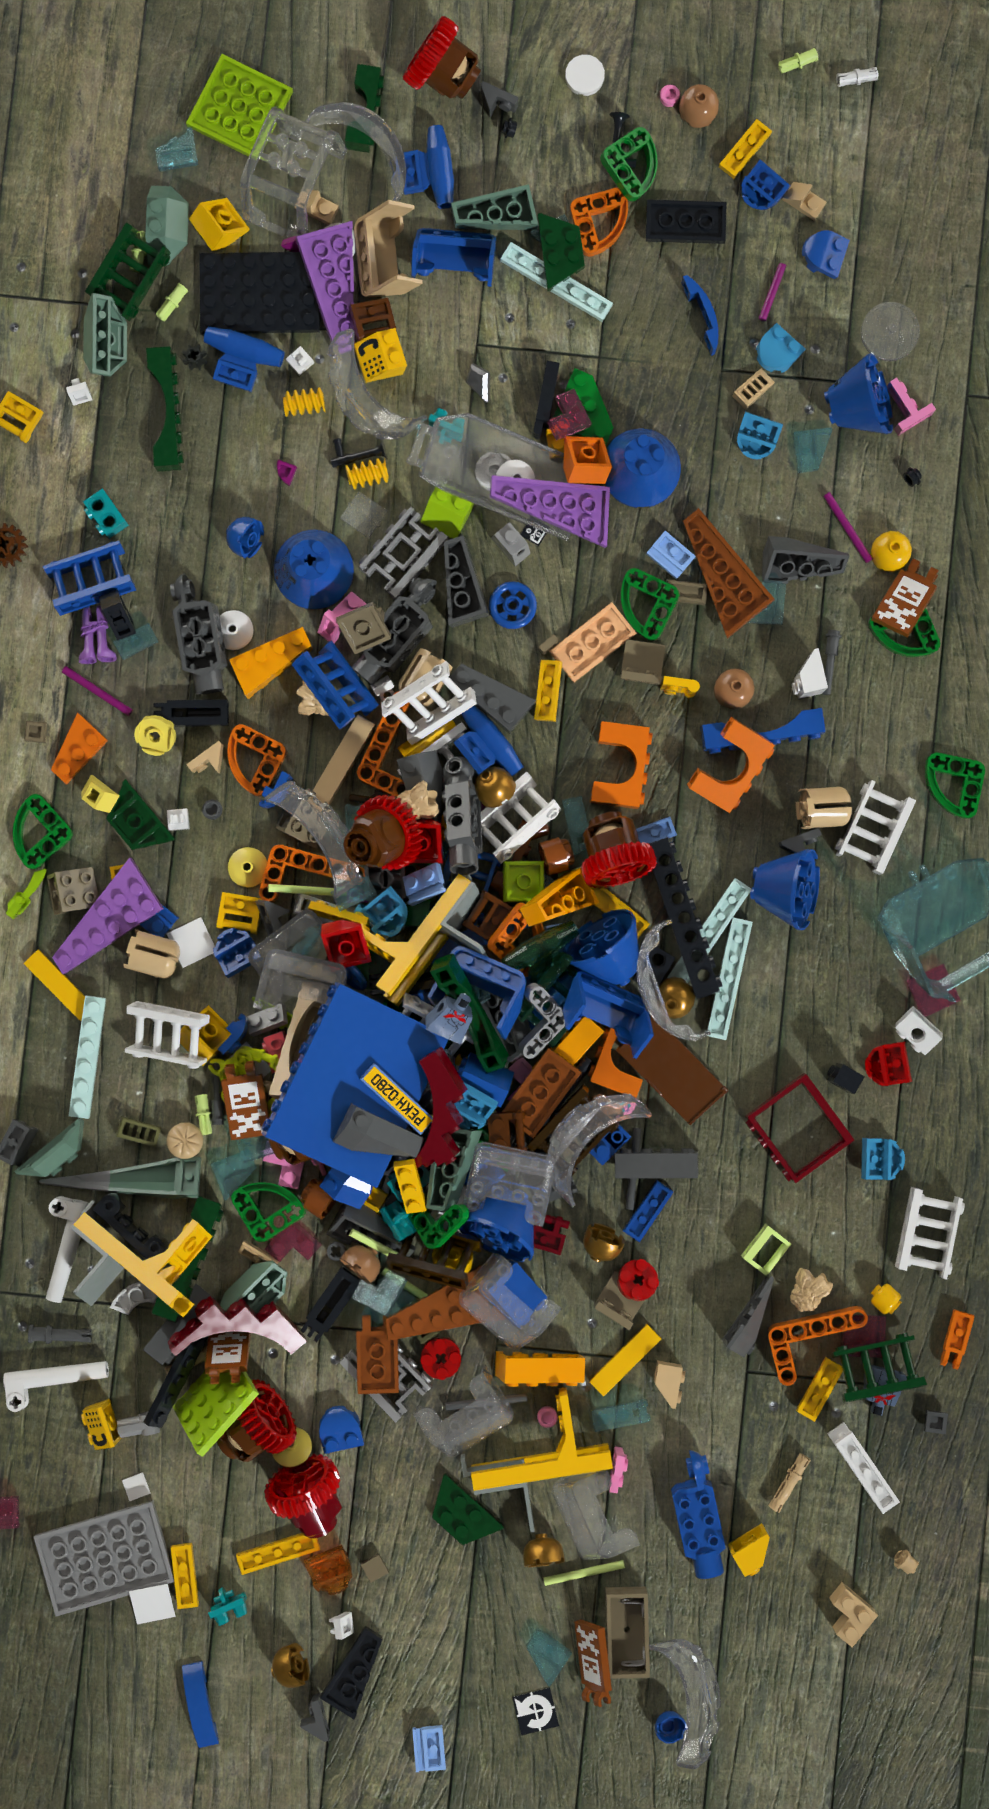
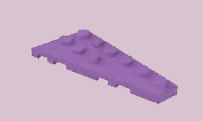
M353 221L296 237V242L335 355L354 350L353 345L355 344V328L349 306L354 304Z
M491 476L490 498L599 546L607 547L610 487Z
M132 858L126 861L52 957L62 974L68 973L164 909Z

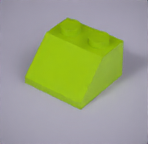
M438 482L429 498L420 523L433 530L437 528L451 539L459 536L474 507V500Z

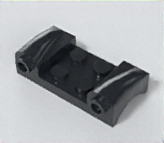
M107 1194L93 1208L102 1219L146 1259L163 1253L168 1249V1240L156 1234L149 1239L148 1233L141 1227L137 1228L132 1224L134 1221L129 1215L121 1213L126 1206L121 1202L118 1194Z

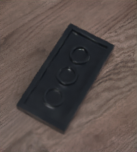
M647 200L646 242L725 244L727 202Z

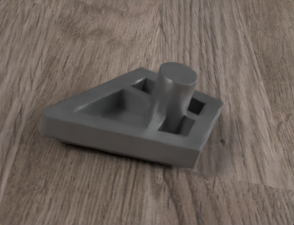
M472 363L466 383L487 403L490 401V372Z

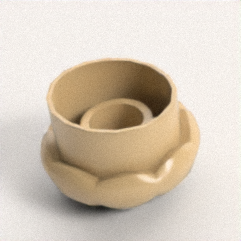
M179 1123L172 1127L167 1135L169 1151L180 1159H189L196 1156L203 1146V1135L200 1129L192 1123Z

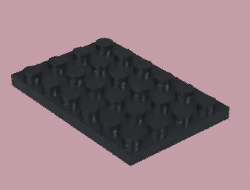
M300 252L199 253L201 334H205L207 327L228 329L240 333L320 332V309Z

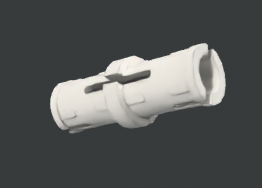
M876 67L863 70L858 68L851 72L838 73L836 75L838 87L852 84L857 86L864 82L878 80Z

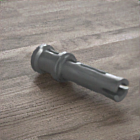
M30 1324L28 1343H33V1341H44L46 1344H50L52 1341L91 1343L92 1337L83 1336L92 1335V1329H54L51 1325L47 1327H34V1325Z

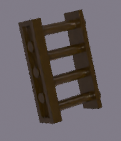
M584 1084L527 1145V1148L532 1152L536 1148L542 1149L564 1170L560 1178L563 1180L567 1176L572 1177L578 1170L576 1166L608 1132L612 1134L619 1127L620 1117L616 1114L611 1120L588 1099L589 1088ZM578 1104L587 1108L605 1125L598 1134L574 1114L575 1111L573 1109ZM564 1119L570 1120L592 1140L584 1149L561 1129L559 1124ZM550 1134L556 1135L578 1155L570 1164L547 1144L546 1138Z
M416 1231V1233L404 1239L399 1253L388 1254L386 1260L388 1270L466 1290L469 1282L467 1273L464 1272L472 1250L481 1252L482 1245L481 1238L475 1235L455 1232L445 1242L438 1262L432 1264L425 1262L430 1251L425 1244H423L417 1259L406 1257L414 1236H419ZM453 1245L464 1248L456 1269L445 1267Z

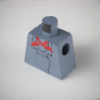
M461 993L457 1000L445 996L425 1016L426 1030L461 1044L472 1021V1010L468 1005L471 1001L470 997L464 993Z
M872 1365L876 1383L878 1382L879 1386L886 1385L888 1379L885 1368ZM894 1370L899 1382L907 1379L906 1374ZM864 1372V1389H867L866 1385L868 1383ZM901 1391L866 1398V1400L872 1401L870 1412L882 1416L885 1405L895 1407Z

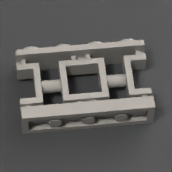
M410 507L408 510L404 509L400 513L398 522L395 525L391 524L387 528L386 536L382 540L378 539L372 547L374 550L369 555H364L359 562L361 564L359 566L360 571L365 573L366 576L370 577L376 570L389 581L384 587V591L389 593L394 600L404 594L444 547V541L448 540V536L437 528L430 535L420 528L416 522L421 518V515L413 507ZM407 522L415 530L410 538H407L401 532L398 534ZM422 536L431 545L420 556L422 549L415 543ZM401 540L415 551L404 565L390 555ZM382 551L383 556L389 560V563L383 569L374 562ZM395 567L403 573L408 570L397 584L396 580L389 575Z
M399 1344V1391L402 1395L395 1400L394 1404L384 1393L369 1394L395 1423L408 1411V1407L402 1401L416 1389L423 1396L432 1387L430 1383L432 1381L425 1372L421 1373L416 1368L418 1365L411 1357L406 1358L402 1353L404 1350ZM351 1349L341 1358L339 1363L357 1381V1364L352 1360L353 1358L357 1362V1353ZM403 1366H405L423 1386H421L417 1381H415L409 1388H407L401 1381V1379L404 1376H406L408 1372Z

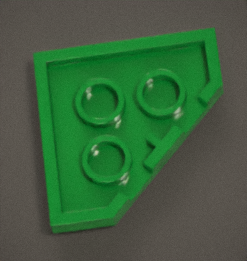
M574 368L551 420V425L559 424L561 427L566 426L567 432L579 437H602L606 446L614 427L593 376Z

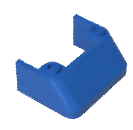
M430 228L418 229L413 244L411 278L416 279L417 273L421 276H428L434 269L473 272V275L479 281H488L487 286L491 287L496 236L464 231Z
M464 946L454 948L450 954L453 953L469 983L503 998L500 1005V1011L503 1016L496 1028L501 1037L506 1039L521 1011L526 987L524 974L517 969ZM435 981L427 997L435 1007L444 998L446 993L439 989Z
M578 971L573 978L562 1009L565 1028L570 1030L575 1021H579L582 1016L614 1029L618 1041L623 1044H629L633 1058L637 1059L654 1036L645 1000L634 993L593 975Z

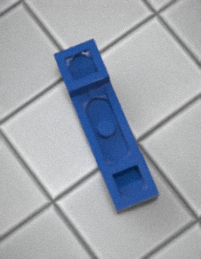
M685 275L682 278V287L688 301L696 299L709 329L705 332L704 340L710 355H715L718 345V324L713 306L703 289L692 278Z
M203 1661L182 1665L187 1707L197 1745L199 1748L219 1744L216 1723L213 1722L206 1688L207 1680Z

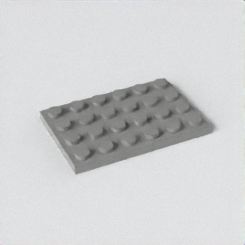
M154 1500L34 1536L55 1616L130 1595L129 1591L174 1582L173 1569Z

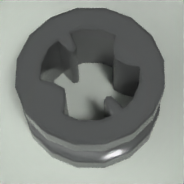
M339 1241L332 1242L327 1248V1255L332 1260H340L346 1248ZM333 1246L336 1248L337 1246L341 1247L340 1256H337V1254L335 1256L332 1255Z

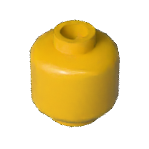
M878 1284L871 1292L873 1295L871 1303L882 1314H892L902 1303L900 1301V1293L890 1284H884L882 1287Z

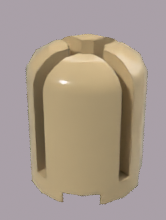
M420 648L398 683L399 691L431 671L436 665L445 662V660H440L430 655V651ZM449 664V672L451 674L453 667ZM440 681L432 688L439 694L444 683ZM426 692L416 697L423 706L429 707L434 703V700Z
M842 787L806 788L798 791L801 792L800 802H796L797 820L802 821L804 826L801 827L802 829L844 826L849 822L852 815V807L815 809V807L851 803V797L846 789Z
M135 930L136 937L131 936L126 953L129 960L128 964H124V968L161 979L169 978L175 972V965L180 957L178 943L174 940Z

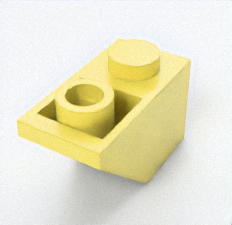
M94 775L89 777L81 791L82 800L92 808L108 813L111 812L119 798L117 793Z

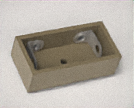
M646 1586L605 1587L606 1645L610 1679L650 1678L648 1593ZM629 1627L630 1629L629 1631H624V1628Z

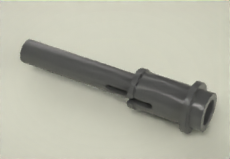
M828 630V634H826L827 645L825 655H827L825 677L828 688L822 693L823 695L831 694L835 656H838L839 639L842 638L838 630Z
M214 1063L213 1068L215 1070H219L220 1065L218 1063ZM213 1074L214 1100H211L212 1119L210 1121H212V1125H224L226 1118H224V1102L221 1098L222 1084L220 1078Z

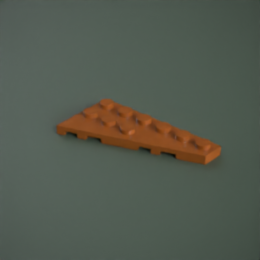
M698 508L683 520V523L728 639L775 601V599Z
M498 1257L490 1259L489 1262L467 1273L469 1284L466 1290L444 1285L430 1295L419 1299L414 1304L385 1318L387 1340L390 1341L507 1318L482 1290L500 1271Z

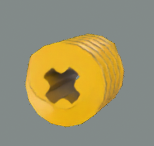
M318 387L317 393H314L313 389L310 388L309 394L302 389L301 395L298 394L297 390H294L293 396L290 395L289 391H286L285 397H283L286 417H288L289 411H291L293 416H296L297 410H299L301 415H304L305 409L308 414H312L313 408L316 413H320L321 407L326 413L324 394L320 387Z
M376 458L375 465L369 460L367 467L363 461L360 463V468L353 463L352 470H350L348 465H345L349 485H352L354 490L357 489L358 483L364 488L365 481L372 486L374 479L378 485L381 482V478L384 479L385 483H388L389 477L385 458L383 463H381L379 458Z

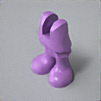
M101 605L96 606L97 621H92V613L89 606L83 608L82 634L80 637L85 639L84 650L79 655V663L94 664L97 662V659L101 662H114L117 660L116 653L110 650L107 645L106 629L109 628V623L102 611ZM96 634H97V658H96V653H95V650H94V638H93L94 635H96Z

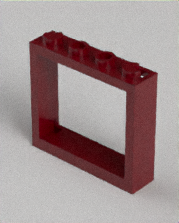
M805 1073L745 1115L748 1120L745 1122L752 1132L756 1131L760 1137L757 1140L764 1149L766 1147L769 1148L771 1151L770 1158L776 1165L780 1164L784 1169L782 1174L788 1182L792 1180L794 1183H797L854 1141L849 1131ZM802 1084L841 1139L794 1173L755 1117Z

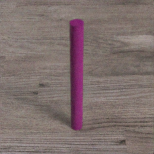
M828 492L823 496L865 563H868L873 558L832 494Z
M67 666L63 668V674L127 716H130L133 712V709Z

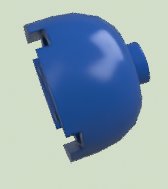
M246 516L233 521L226 530L227 545L231 551L243 558L253 557L262 545V542H259L260 536H264L262 522Z

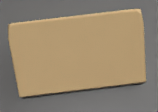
M247 1240L243 1241L238 1250L240 1254L255 1263L272 1260L277 1264L280 1262Z

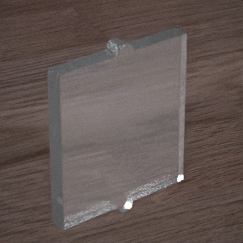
M359 491L352 502L347 504L348 507L340 519L367 538H370L374 530L380 527V522L388 511Z

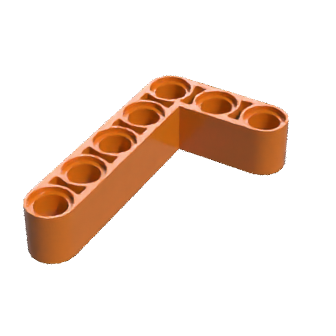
M408 702L400 707L405 714L410 707V703ZM388 715L385 718L382 717L358 767L357 776L362 783L390 796L394 795L397 798L399 795L397 792L398 788L405 786L403 780L380 770L402 724L399 719L395 724L387 723V718L390 716ZM381 733L389 735L387 742L383 743L378 740ZM371 752H380V758L377 761L371 760ZM365 769L372 771V776L368 779L361 777V773ZM384 777L390 779V785L385 788L379 785L380 780Z
M275 845L269 854L259 895L262 900L274 902L278 899L280 893L274 892V896L267 899L264 891L268 888V884H283L287 866L355 885L365 883V870L360 866L284 845ZM278 849L285 850V857L281 860L275 857ZM299 854L304 855V863L296 865L295 857ZM315 861H324L322 870L314 869ZM337 865H341L344 868V872L340 876H336L333 873V869ZM274 868H278L280 871V875L276 879L270 877V871ZM357 870L363 872V878L360 881H354L352 877L353 873Z
M852 1306L772 1324L768 1329V1338L779 1381L783 1385L790 1386L794 1384L797 1378L789 1343L861 1328L868 1321L865 1310L860 1306ZM854 1313H862L863 1318L860 1321H854L852 1319ZM841 1317L843 1319L842 1324L839 1326L833 1325V1318ZM815 1321L823 1323V1327L820 1330L812 1328V1324ZM799 1325L803 1328V1331L800 1334H794L792 1328ZM780 1330L783 1332L781 1338L775 1339L772 1337V1332ZM785 1350L788 1355L786 1358L780 1359L776 1355L777 1352ZM790 1370L793 1375L791 1378L785 1379L781 1376L782 1372Z

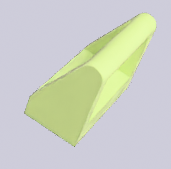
M765 1224L741 1256L767 1276L791 1246V1243ZM773 1234L783 1243L762 1268L752 1259Z

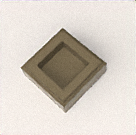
M553 634L538 647V651L545 655L558 644V638Z
M26 721L24 741L46 743L48 724Z
M379 1553L361 1563L370 1583L389 1573Z

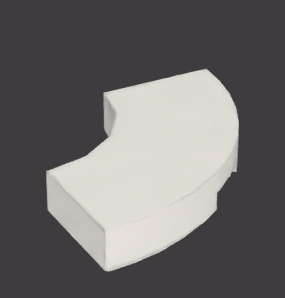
M136 1282L122 1290L115 1297L110 1308L129 1315L133 1308L140 1303H156L158 1296L143 1283Z

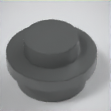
M213 799L206 801L202 807L204 816L210 820L219 818L223 811L220 802Z

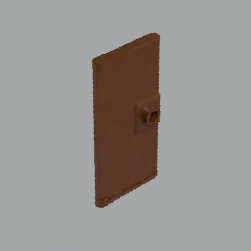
M655 1014L650 1015L654 1036L638 1058H633L629 1044L622 1043L616 1051L691 1125L717 1100L723 1097L728 1092V1089L685 1047Z

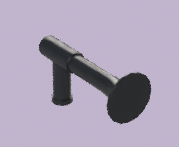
M611 112L609 114L614 120L612 144L621 138L623 123L626 119L630 118V115L623 112ZM626 158L627 164L635 168L636 159Z
M341 438L333 440L337 456L331 459L333 468L374 456H382L386 460L388 459L382 439L381 443L375 448L344 455Z

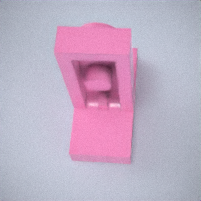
M897 378L889 382L887 389L906 418L898 423L894 429L899 436L930 417L936 408L931 403L918 411L915 400L910 399L906 393L907 389L904 383L899 382Z
M351 591L332 611L328 609L324 613L317 633L328 642L332 641L335 643L342 632L336 622V617L362 607L366 603Z

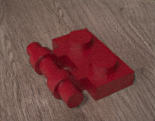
M541 1210L539 1212L533 1211L534 1219L536 1220L534 1226V1248L561 1255L566 1235L559 1233L560 1227L568 1229L570 1221L564 1220L561 1216L547 1215ZM542 1223L554 1225L553 1230L541 1228Z

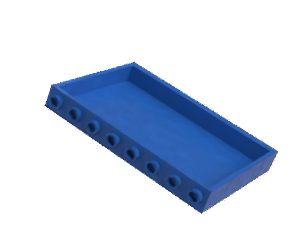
M335 982L328 989V999L325 1004L320 1006L317 1013L319 1017L316 1023H312L309 1028L308 1034L310 1036L307 1042L302 1043L299 1049L300 1056L291 1065L289 1071L291 1075L288 1081L285 1080L283 1082L279 1100L276 1099L271 1107L273 1112L269 1119L266 1118L261 1130H263L262 1134L266 1138L377 1188L393 1155L352 1151L333 1142V1139L351 1103L406 1129L408 1123L360 1080V1077L374 1063L418 1103L428 1083L427 1076L419 1061L440 1047L444 1049L449 1039L426 1030V1025Z

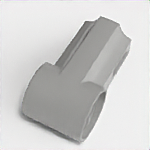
M149 1411L141 1413L139 1416L117 1420V1431L120 1438L140 1434L142 1436L159 1433L160 1428L147 1426L143 1422Z

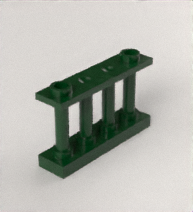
M126 222L86 288L85 293L89 296L92 293L111 296L115 301V305L124 310L121 316L130 322L138 314V307L160 270L168 264L171 252L164 246H162L160 251L139 239L137 237L138 231ZM130 245L137 246L155 258L149 269L127 255L126 251ZM123 261L144 275L139 286L116 272L119 262ZM109 280H115L134 293L129 303L106 290L105 286Z
M908 1333L895 1335L896 1339L851 1349H848L847 1345L835 1348L836 1352H833L831 1355L832 1358L840 1357L848 1388L846 1393L842 1394L843 1403L927 1385L925 1376L919 1377L916 1374L908 1342L915 1340L914 1335L908 1336ZM900 1344L908 1374L906 1376L907 1380L899 1382L898 1378H896L888 1346ZM880 1348L888 1379L886 1385L879 1386L878 1382L876 1383L868 1350ZM860 1352L868 1383L866 1385L867 1389L859 1390L855 1386L848 1358L849 1354Z

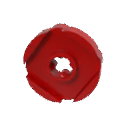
M644 1259L631 1260L620 1268L617 1286L624 1297L630 1300L644 1301L655 1293L659 1285V1279L656 1270ZM634 1275L642 1278L641 1286L638 1283L634 1284Z
M445 1337L434 1338L428 1341L422 1349L420 1360L424 1371L429 1376L439 1380L453 1376L458 1371L461 1363L458 1345L453 1340ZM444 1353L446 1355V1362L438 1363L436 1355Z

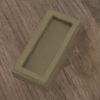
M668 580L667 583L675 586L680 593L678 602L697 605L706 604L707 584ZM671 589L670 592L666 591L667 600H669L671 597L675 598L676 595H674L673 593L674 590Z

